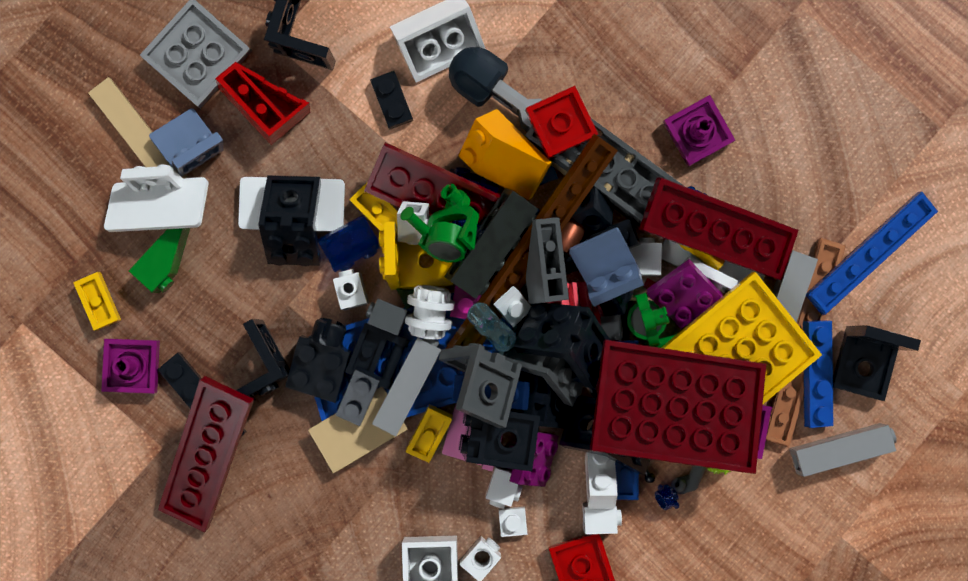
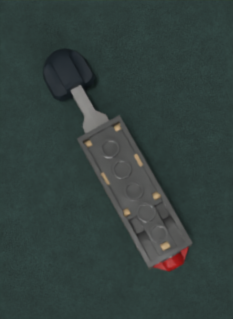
M469 47L455 55L449 66V79L453 88L477 107L483 106L493 97L518 116L521 128L527 132L525 137L546 156L525 111L527 107L542 100L527 99L503 82L508 72V65L489 50L481 47ZM591 118L599 134L598 136L618 150L593 187H596L614 205V212L625 220L631 219L633 225L639 229L657 177L667 179L682 186L684 185ZM589 141L550 158L551 166L566 175ZM642 231V232L645 233L647 236L652 235V234H650V233H648V232Z

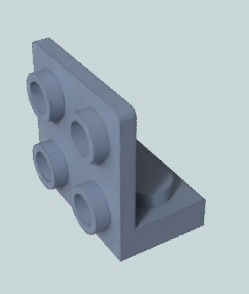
M193 108L149 134L151 141L168 164L181 177L224 150L221 136L218 132L212 134Z
M617 227L569 248V254L586 282L589 299L593 306H597L644 285L639 266Z

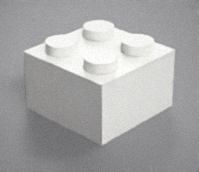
M457 536L404 537L402 541L403 581H458Z

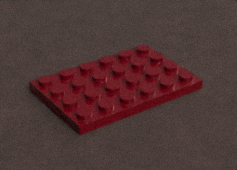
M604 340L590 451L756 474L766 364Z

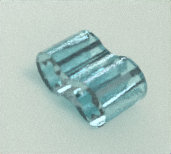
M476 303L471 306L467 316L475 329L485 336L499 352H506L513 348L516 335L507 324L499 319L487 304Z

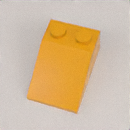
M498 109L474 120L458 155L476 174L504 188L513 190L528 200L533 197L552 163Z

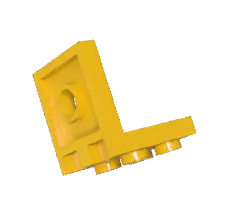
M395 221L384 222V231H379V245L382 247V254H384V257L379 258V267L383 280H387L390 290H396L397 288L414 289L418 285L442 288L453 287V283L444 277L453 262H444L433 258L434 263L431 267H421L419 265L420 258L430 255L419 245L398 242V231Z

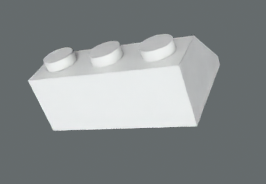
M445 0L390 26L397 45L416 83L448 68L453 57L465 48L481 47L486 49L471 8L466 0Z

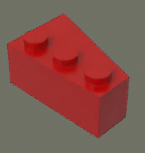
M234 62L215 78L219 90L270 145H273L311 113L309 102L288 93L286 89L277 87L265 80L264 77L237 62Z

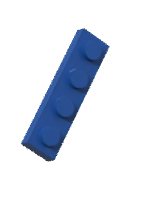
M803 321L804 333L822 354L821 357L804 370V426L808 428L833 426L832 321Z

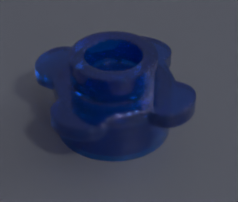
M667 484L664 486L658 485V490L654 495L659 506L665 511L673 507L678 509L679 498L674 488Z

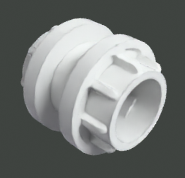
M430 285L416 286L414 293L408 295L407 300L408 304L414 306V312L407 314L404 321L409 325L408 330L411 332L410 334L424 339H441L445 337L446 330H450L452 321L445 318L446 311L453 310L455 302L451 300V293L448 289Z

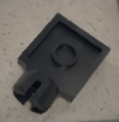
M320 318L315 321L310 337L299 336L285 387L336 403L340 396L346 374L345 371L352 351L343 346L346 326L338 321L336 324H332V319Z

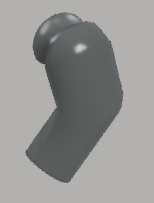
M692 466L689 475L673 479L671 488L677 494L695 491L699 487L706 467Z

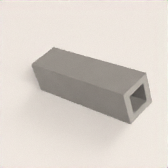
M792 250L782 280H776L772 293L797 323L818 259Z
M417 338L372 423L373 425L395 437L397 436L442 350L437 347L439 345L438 341Z
M878 423L792 447L789 450L796 474L805 477L895 452L894 443L897 442L895 432L889 425Z

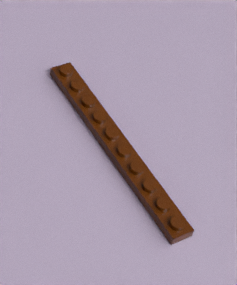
M594 134L535 219L559 217L562 232L618 150ZM532 224L445 349L453 348L455 345L469 346V343L483 345L502 318L501 313L493 304L512 286L520 292L525 285Z

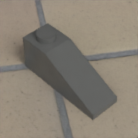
M559 217L535 219L532 222L526 271L529 304L569 300Z

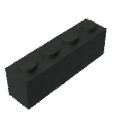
M505 188L477 228L474 250L467 248L465 258L462 261L454 262L444 277L475 299L479 295L484 294L490 285L489 280L492 275L502 269L505 264L504 258L508 252L515 249L521 240L520 235L524 229L529 228L533 220H535V213L538 211V208L515 191Z

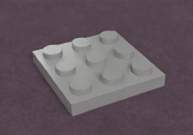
M189 0L140 56L201 109L219 89L215 78L234 62L241 64L252 50L196 0Z

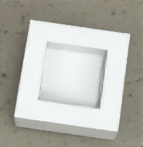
M525 506L498 509L501 537L528 535Z

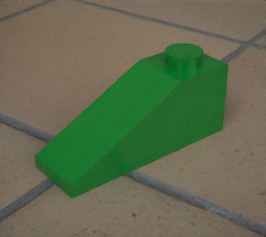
M190 228L166 229L129 270L152 293H160L161 291L164 293L173 285L174 281L172 279L178 273Z

